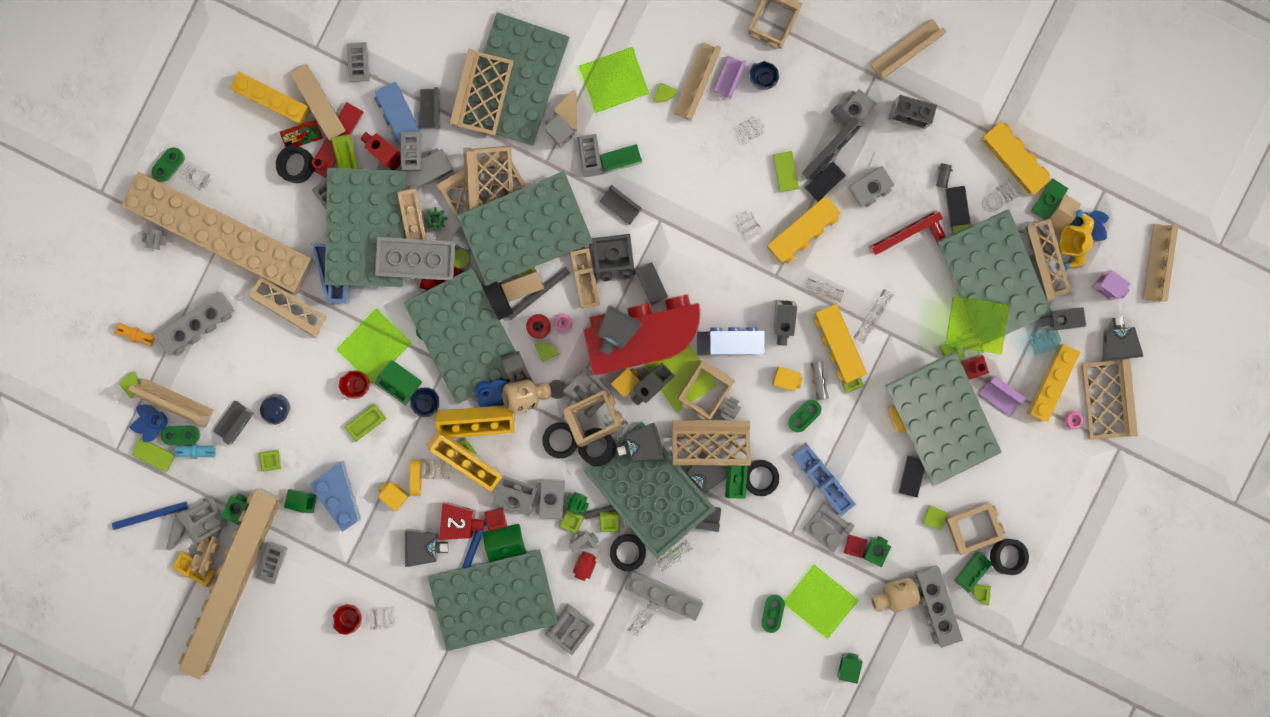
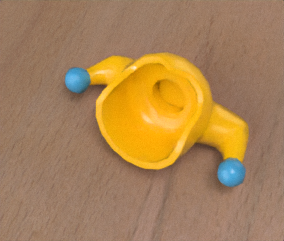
M1082 209L1076 211V216L1082 218L1083 224L1079 227L1067 225L1063 228L1060 235V252L1074 257V260L1069 263L1063 262L1065 270L1084 266L1086 254L1093 246L1091 233L1094 227V220L1086 215Z

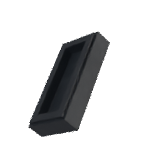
M832 162L805 189L818 202L846 175Z
M965 186L946 188L950 226L971 224Z
M907 456L898 493L918 498L924 468L919 458Z

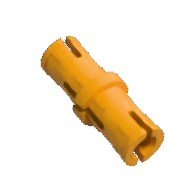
M120 322L117 324L116 328L118 329H115L114 334L129 338L132 342L137 341L149 347L153 346L154 342L152 340H155V335L140 331V328L126 326Z

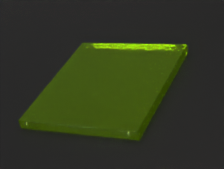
M633 47L579 66L596 113L649 94V89L646 86Z
M953 296L945 346L1002 355L1010 305Z
M375 309L336 350L357 370L366 374L370 383L373 384L391 360L395 361L412 342L380 310Z
M690 344L672 358L645 365V368L650 373L659 364L663 363L675 375L661 391L676 413L684 408L679 404L680 400L677 398L701 363V360ZM702 369L685 398L693 402L712 388H715L717 384L712 376Z
M816 565L811 566V569L787 599L784 600L787 607L827 639L859 601Z

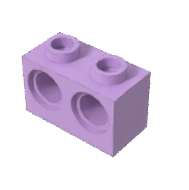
M1113 270L1101 273L1092 288L1109 300H1118L1120 298L1123 299L1130 290L1128 287L1131 283Z

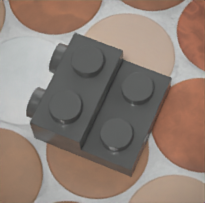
M630 234L592 238L597 279L607 282L612 280V277L620 276L621 279H629L631 275H635Z

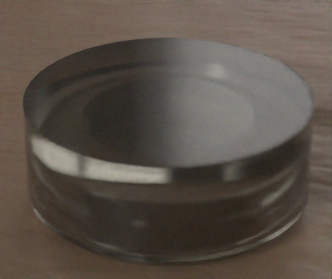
M554 380L549 384L552 398L560 399L565 396L562 389L566 384L563 381Z

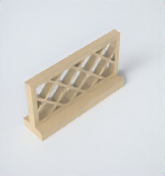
M468 48L450 120L451 126L496 136L514 63L513 60L477 52ZM479 57L488 59L491 65L481 71L478 66ZM501 62L509 64L507 72L499 75L495 66ZM493 68L498 77L488 82L483 73ZM482 75L486 84L476 89L473 84L474 78ZM500 79L503 84V90L495 94L490 85ZM489 87L493 96L483 101L478 92ZM477 93L482 103L472 108L468 102L469 97ZM495 98L499 103L498 109L490 112L486 103ZM484 105L489 114L479 120L474 110ZM472 112L477 122L472 125L463 124L464 117ZM491 116L494 121L493 130L484 129L481 122Z
M511 146L463 148L466 211L479 206L480 203L484 204L479 199V194L484 189L491 194L485 203L491 201L494 197L498 198L496 195L503 187L508 190V194L513 192ZM499 151H506V159L502 163L494 158ZM477 153H486L489 156L483 165L477 161ZM492 159L500 165L493 174L485 168ZM502 168L507 171V178L503 182L495 177ZM483 170L490 175L484 184L478 180V175ZM494 178L500 183V186L492 193L486 186Z
M499 151L494 158L500 162L506 158V151ZM485 155L477 161L483 165L489 156ZM492 159L485 168L495 171L498 164ZM512 162V170L515 173L512 174V176L517 177L521 184L513 188V191H516L518 189L526 187L523 179L521 178L519 172L517 171L515 165ZM464 168L437 183L439 190L457 220L459 204L466 206V203L460 202L462 192L465 191L463 189L465 184ZM499 171V172H498V173H502V174H506V175H507V172H504V171ZM481 172V173L479 174V176H478V180H479L480 182L485 183V182H486L485 180H481V179H480L481 174H482V172ZM493 178V179L491 180V182L489 183V184H490V188H489L490 191H491V189H492V185H495V186H498V187L500 186V184L493 183V182H494V178ZM503 187V192H502V195H501V196H504V195L508 194V192L505 193V188H504V187ZM452 188L461 190L458 201L450 199L446 192ZM489 192L488 195L479 194L480 196L487 197V199L490 197ZM452 202L457 203L456 209Z
M1130 359L1082 363L1090 440L1138 436ZM1118 364L1119 372L1114 378L1105 372L1109 365ZM1095 366L1101 372L1093 380L1088 376L1087 367ZM1103 373L1112 379L1105 389L1096 382ZM1113 382L1120 386V392L1116 397L1107 391ZM1094 383L1103 390L1096 399L1089 392ZM1105 392L1113 398V401L1107 408L1098 401ZM1090 397L1094 400L1092 404L1090 402ZM1115 401L1122 405V411L1118 416L1109 410ZM1096 402L1105 409L1098 418L1091 412V408ZM1107 411L1115 417L1109 426L1100 420ZM1092 417L1096 419L1094 423L1092 422ZM1117 420L1124 424V433H1116L1111 429ZM1099 421L1107 429L1101 435H1094L1093 427ZM1108 430H1110L1113 434L1106 433L1108 432Z
M142 378L140 384L130 385L128 389L135 393L136 397L203 427H207L214 409L145 378Z
M673 420V465L751 466L750 421ZM677 438H686L688 441L682 445L677 441ZM706 438L707 441L701 445L696 439ZM717 438H725L727 441L720 445L715 440ZM746 438V441L740 445L735 439ZM691 443L698 447L693 453L686 448ZM711 443L717 447L712 453L706 449ZM730 443L737 448L732 453L725 448ZM681 451L688 455L685 459H677V455ZM703 451L708 456L705 459H700L696 455ZM722 451L727 457L719 459L715 455ZM741 451L746 455V459H738L735 455Z

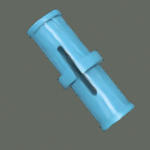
M176 445L175 452L177 453H175V457H192L193 459H198V457L215 458L216 451L214 450L216 448L215 445Z

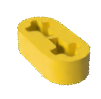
M411 459L410 496H421L422 460Z

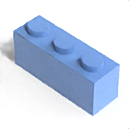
M396 81L375 91L377 95L374 98L379 108H383L385 114L382 116L387 126L391 124L394 130L391 134L396 143L399 142L401 144V132H421ZM416 137L406 138V141H413Z

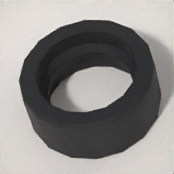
M295 145L287 146L277 156L276 170L279 176L286 181L295 184L303 183L313 174L315 167L312 161L314 158L308 150ZM298 153L304 158V167L299 174L293 176L287 172L286 164L290 156Z
M497 281L483 288L499 320L513 313Z
M556 422L550 425L542 437L545 451L554 458L569 457L576 451L578 446L569 424L565 422ZM557 429L568 431L572 437L571 446L565 451L558 452L549 443L551 433Z
M602 428L587 430L584 432L585 437L602 430ZM610 434L602 437L607 441V448L598 457L594 458L588 455V445L583 447L577 446L579 455L586 463L592 466H602L612 460L616 452V444Z
M766 460L751 462V466H748L746 489L756 496H767L776 490L779 484L777 468ZM757 467H765L772 474V482L765 489H757L750 482V474Z
M624 534L613 541L610 547V558L618 569L633 571L643 564L646 558V548L639 537L632 534ZM626 541L635 543L639 549L638 559L631 564H625L617 557L618 546Z
M1005 538L998 541L990 551L991 565L1001 574H1020L1029 563L1028 549L1019 540ZM1005 546H1014L1018 551V562L1013 568H1006L1001 564L1000 554Z

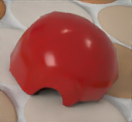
M359 370L348 371L339 379L341 393L350 399H359L369 391L370 381L367 375Z
M345 604L340 606L333 614V628L339 634L348 635L354 633L362 623L361 612L355 605Z

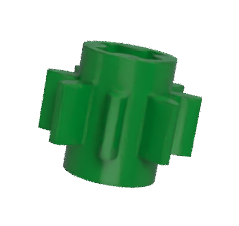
M434 207L433 212L426 211L429 215L428 218H424V221L429 222L428 229L432 226L435 227V231H438L439 226L445 228L443 222L448 220V218L443 217L444 210L437 212V208ZM433 215H435V216L440 215V216H439V220H440L439 223H437V222L432 223V222H433V218H432Z
M574 492L573 496L569 494L565 502L568 504L567 510L580 515L581 511L586 512L589 503L586 502L588 497L578 492Z

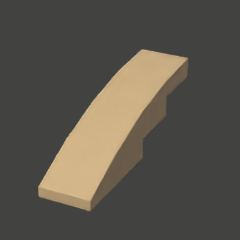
M305 64L290 73L327 138L331 140L332 137L345 132L346 129L336 115L335 110L309 66Z
M586 245L570 252L581 309L600 305L589 246Z

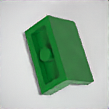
M637 144L600 155L606 174L642 163Z
M393 360L387 364L375 382L377 386L405 406L422 383L420 379Z
M727 465L725 498L745 499L748 466Z
M520 524L483 532L484 546L489 562L526 553Z

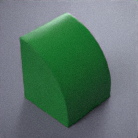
M288 489L284 508L302 513H313L317 495L310 492Z

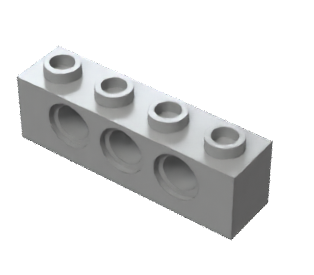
M217 292L155 337L168 355L175 354V356H178L186 350L184 348L189 343L193 345L201 339L200 335L205 332L208 334L217 328L216 324L220 321L224 323L232 317L231 313L235 310L223 293ZM212 308L216 311L214 319L208 317V311ZM195 320L200 322L198 330H194L192 327ZM179 331L185 334V338L181 342L177 339Z
M933 566L915 572L916 578H913L921 591L920 602L922 607L927 609L928 614L925 617L928 625H932L934 632L931 635L934 643H938L942 648L963 641L940 568ZM934 584L935 591L931 594L927 593V586ZM940 602L941 609L934 612L932 609L933 604ZM943 620L947 621V627L944 630H939V623Z

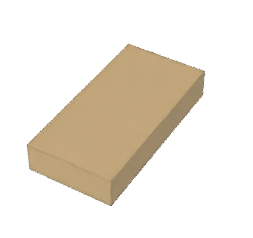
M537 270L501 283L508 301L544 289V284Z

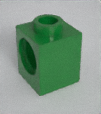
M239 493L231 495L220 517L237 525L241 524L239 519L242 512L246 511L249 506L247 504L248 498ZM234 503H238L241 506L239 513L233 511Z
M880 536L877 539L871 537L863 559L882 567L891 549V546L887 544L888 540ZM877 545L882 547L880 555L873 554V548Z
M854 653L842 654L837 674L839 680L858 684L863 663L859 655Z

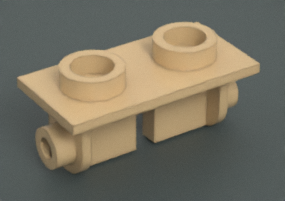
M208 536L200 541L197 551L203 554L202 556L195 554L190 565L192 572H199L205 577L210 572L213 565V557L217 554L220 547V541L217 538Z

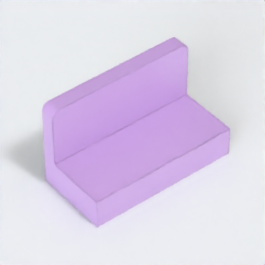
M728 56L713 92L731 99L747 61L743 60L742 62Z
M991 376L979 393L980 396L1009 416L1026 399V397L996 376Z

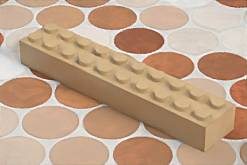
M141 172L137 173L121 205L131 212L293 293L298 294L315 260Z
M264 489L256 490L249 495L247 500L249 506L246 511L242 512L239 519L241 525L239 529H235L231 538L234 541L231 547H227L224 554L226 560L224 564H220L216 575H218V579L212 583L209 589L211 595L202 605L201 610L204 612L201 618H197L193 627L196 629L193 636L190 635L186 643L188 649L179 659L178 664L181 665L179 671L198 679L203 678L209 673L283 497Z

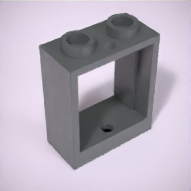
M899 95L893 101L889 119L926 129L933 123L937 105Z

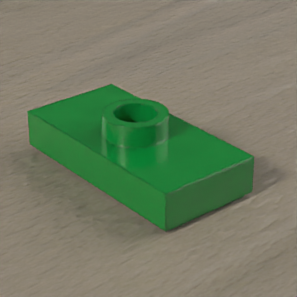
M1052 178L1031 211L1044 220L1049 219L1069 188Z
M977 551L955 577L954 581L967 593L971 592L991 567V562L982 553Z

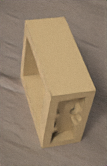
M762 0L747 31L750 33V37L759 41L763 39L767 41V45L775 49L778 47L782 48L803 4L797 0H770L793 11L780 40L754 28L767 0Z
M702 360L677 399L680 400L679 404L687 410L690 407L696 410L695 415L705 420L708 418L711 420L735 380ZM702 369L726 384L709 412H706L685 398Z
M601 391L563 409V413L578 446L583 447L623 428L621 424L623 418L620 412H616L614 408L616 402L612 394ZM605 401L614 424L585 437L576 413Z
M986 502L946 517L945 520L958 554L963 555L1004 540L1002 534H1005L1003 525L997 521L996 516H998L995 505ZM987 510L996 536L966 546L957 521Z

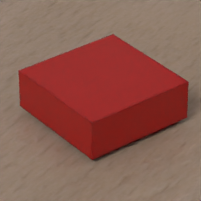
M503 508L484 512L488 531L507 527Z
M849 534L843 553L863 558L868 540Z

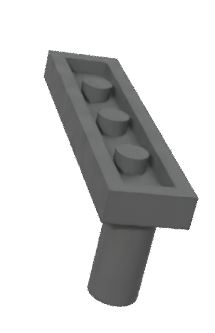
M836 105L830 113L844 128L802 172L807 179L813 180L865 124L860 118H852L840 105Z

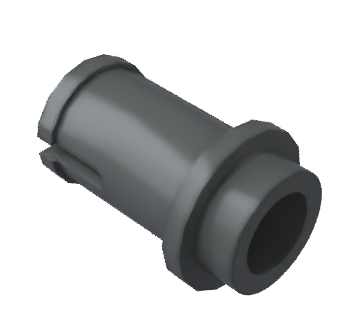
M940 164L935 186L948 188L950 173L953 172V169H951L952 165Z

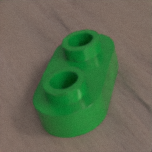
M175 147L167 149L152 168L153 178L160 182L168 181L183 164L185 159L184 153ZM172 154H176L175 160H171L170 156ZM163 168L164 173L162 175H159V169Z
M815 400L804 402L790 416L788 420L789 428L797 433L804 431L820 415L821 405ZM809 406L814 407L815 410L813 413L808 412ZM796 419L801 421L800 426L794 425Z
M193 425L167 426L161 432V440L167 445L195 444L201 436L200 430ZM189 431L192 433L191 439L186 436ZM169 432L173 434L172 439H169L167 437V434Z
M770 595L765 602L761 624L768 633L778 631L781 626L785 602L780 595ZM772 601H778V606L773 607L771 605ZM773 619L774 625L769 626L767 621Z

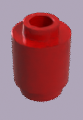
M582 551L572 571L575 573L574 577L585 581L586 578L590 579L597 563L595 561L597 556Z

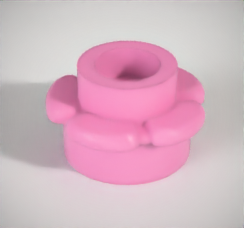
M559 314L554 319V326L557 328V331L565 332L572 328V318L569 315Z
M1070 411L1064 418L1069 429H1079L1084 420L1082 414H1079L1077 411Z

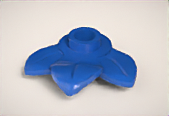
M1093 211L1089 214L1084 212L1094 220V227L1091 233L1093 240H1106L1107 231L1103 224L1109 220L1108 215L1101 211ZM1075 217L1073 220L1074 226L1079 227L1082 225L1081 217Z
M500 379L490 383L486 381L479 382L475 387L478 405L480 407L504 405L502 389L509 382Z
M150 405L137 406L136 410L140 417L131 424L130 429L136 433L143 434V442L153 441L157 438L159 431L167 426L168 418L164 413L156 412L154 407ZM160 418L161 423L156 425V420Z

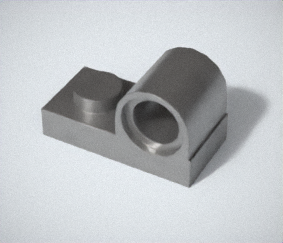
M519 351L501 358L511 382L525 379L532 381Z

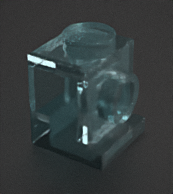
M1049 330L1038 333L1039 337L1036 335L1029 336L1035 355L1061 347L1059 344L1061 337L1058 331L1049 333Z

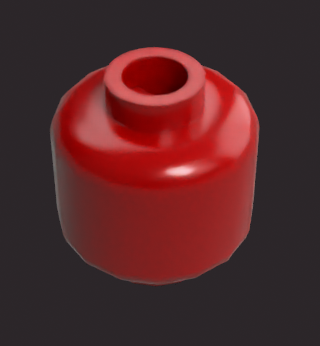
M535 314L528 319L526 330L531 337L542 339L550 333L551 322L546 316Z

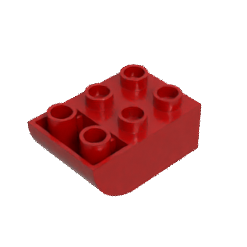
M687 294L666 299L665 311L652 313L650 303L627 308L628 316L641 322L642 325L623 349L615 345L610 356L599 350L605 340L598 336L605 313L589 317L591 328L583 329L593 375L672 358L682 352L691 343L698 330L700 322L699 303L690 304Z

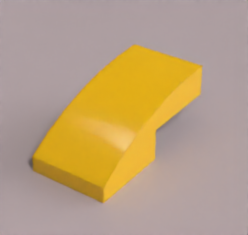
M181 551L172 568L185 577L192 578L204 587H209L217 570L212 567L206 577L199 572H192L190 565L194 557Z

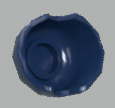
M762 61L752 65L750 81L755 88L769 90L778 83L779 72L774 64Z
M429 387L419 388L411 397V409L420 417H430L439 408V396L435 390Z
M272 394L267 396L261 403L260 414L262 419L268 424L277 425L287 418L291 407L288 399L283 395Z

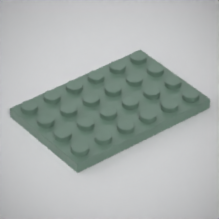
M498 12L496 13L483 53L514 61L496 134L533 146L570 38L569 36ZM481 57L479 68L482 71L491 64L488 59ZM501 62L495 66L499 75L507 72L509 64ZM493 68L483 73L488 82L498 77ZM482 75L474 78L473 84L478 89L485 85L486 82ZM500 79L490 85L495 94L503 90V84ZM489 87L478 92L483 101L493 96ZM477 93L469 97L468 102L472 108L482 103ZM494 98L487 102L486 106L490 112L498 109L499 103ZM484 105L474 110L479 120L489 114ZM471 112L464 117L463 123L472 125L477 122ZM491 116L481 122L484 129L493 130L494 121Z
M327 168L325 285L403 287V277L375 276L377 237L404 238V223L397 191L405 190L406 171Z
M565 171L457 214L486 286L593 243Z
M1009 209L937 241L981 345L1038 321L1041 317L1052 314Z
M472 267L454 276L453 280H446L403 302L456 404L475 396V387L479 382L486 381L490 383L496 379L506 380L509 378L501 358L516 352L502 323L495 314Z
M955 351L885 385L932 486L1002 453Z
M641 421L627 434L644 427L645 424ZM625 435L616 443V452L610 462L602 466L590 465L584 472L658 560L711 515L716 508L679 465H673V457L663 446L662 449L665 457L663 461L634 463L632 462L631 455L620 458L617 446L628 444Z
M540 549L428 577L446 651L553 626L558 622Z

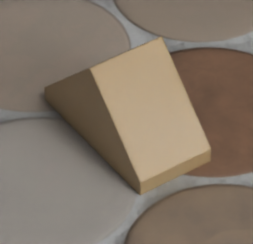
M571 91L553 111L556 115L559 114L573 131H577L576 91Z
M1066 194L1050 217L1055 234L1058 236L1061 235L1063 228L1070 225L1075 219L1076 211L1079 210L1081 205ZM1045 224L1044 227L1049 229L1048 224Z

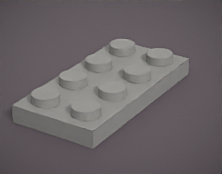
M377 237L375 276L453 280L455 242Z

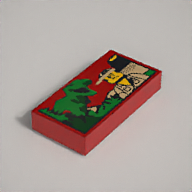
M316 120L280 131L285 148L293 145L302 146L323 139Z

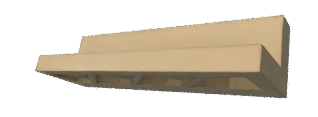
M932 19L870 66L878 77L883 80L943 36L946 30L943 27L940 29Z
M704 42L702 43L674 111L675 115L690 121L692 120L720 53V46L716 45L714 47Z
M416 185L410 186L411 189L397 191L406 238L427 240Z
M1051 218L1028 224L1027 229L1048 301L1056 299V295L1071 292ZM1048 224L1050 232L1047 237L1039 234L1038 226ZM1046 242L1053 244L1055 247L1052 255L1043 250ZM1051 260L1058 262L1060 265L1057 273L1049 270L1048 265ZM1056 278L1063 280L1066 288L1055 291L1053 283Z
M1153 224L1142 300L1168 301L1178 225Z
M263 277L259 278L249 294L251 299L315 338L320 333L319 329L327 318L324 314ZM265 283L269 286L271 294L261 295L257 291L261 284ZM285 295L287 304H276L274 296ZM301 305L304 314H292L291 306ZM316 314L321 319L316 327L308 323L307 316Z

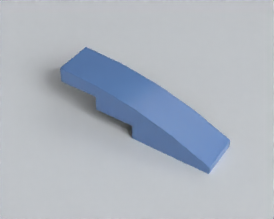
M804 443L791 454L840 516L856 505L807 443Z

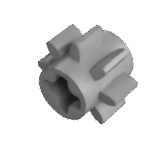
M148 228V233L142 234L141 242H146V248L160 250L161 245H166L167 237L162 236L163 231Z
M730 397V399L724 398L717 409L721 411L719 416L726 420L729 417L735 419L741 409L737 405L739 401L733 397Z

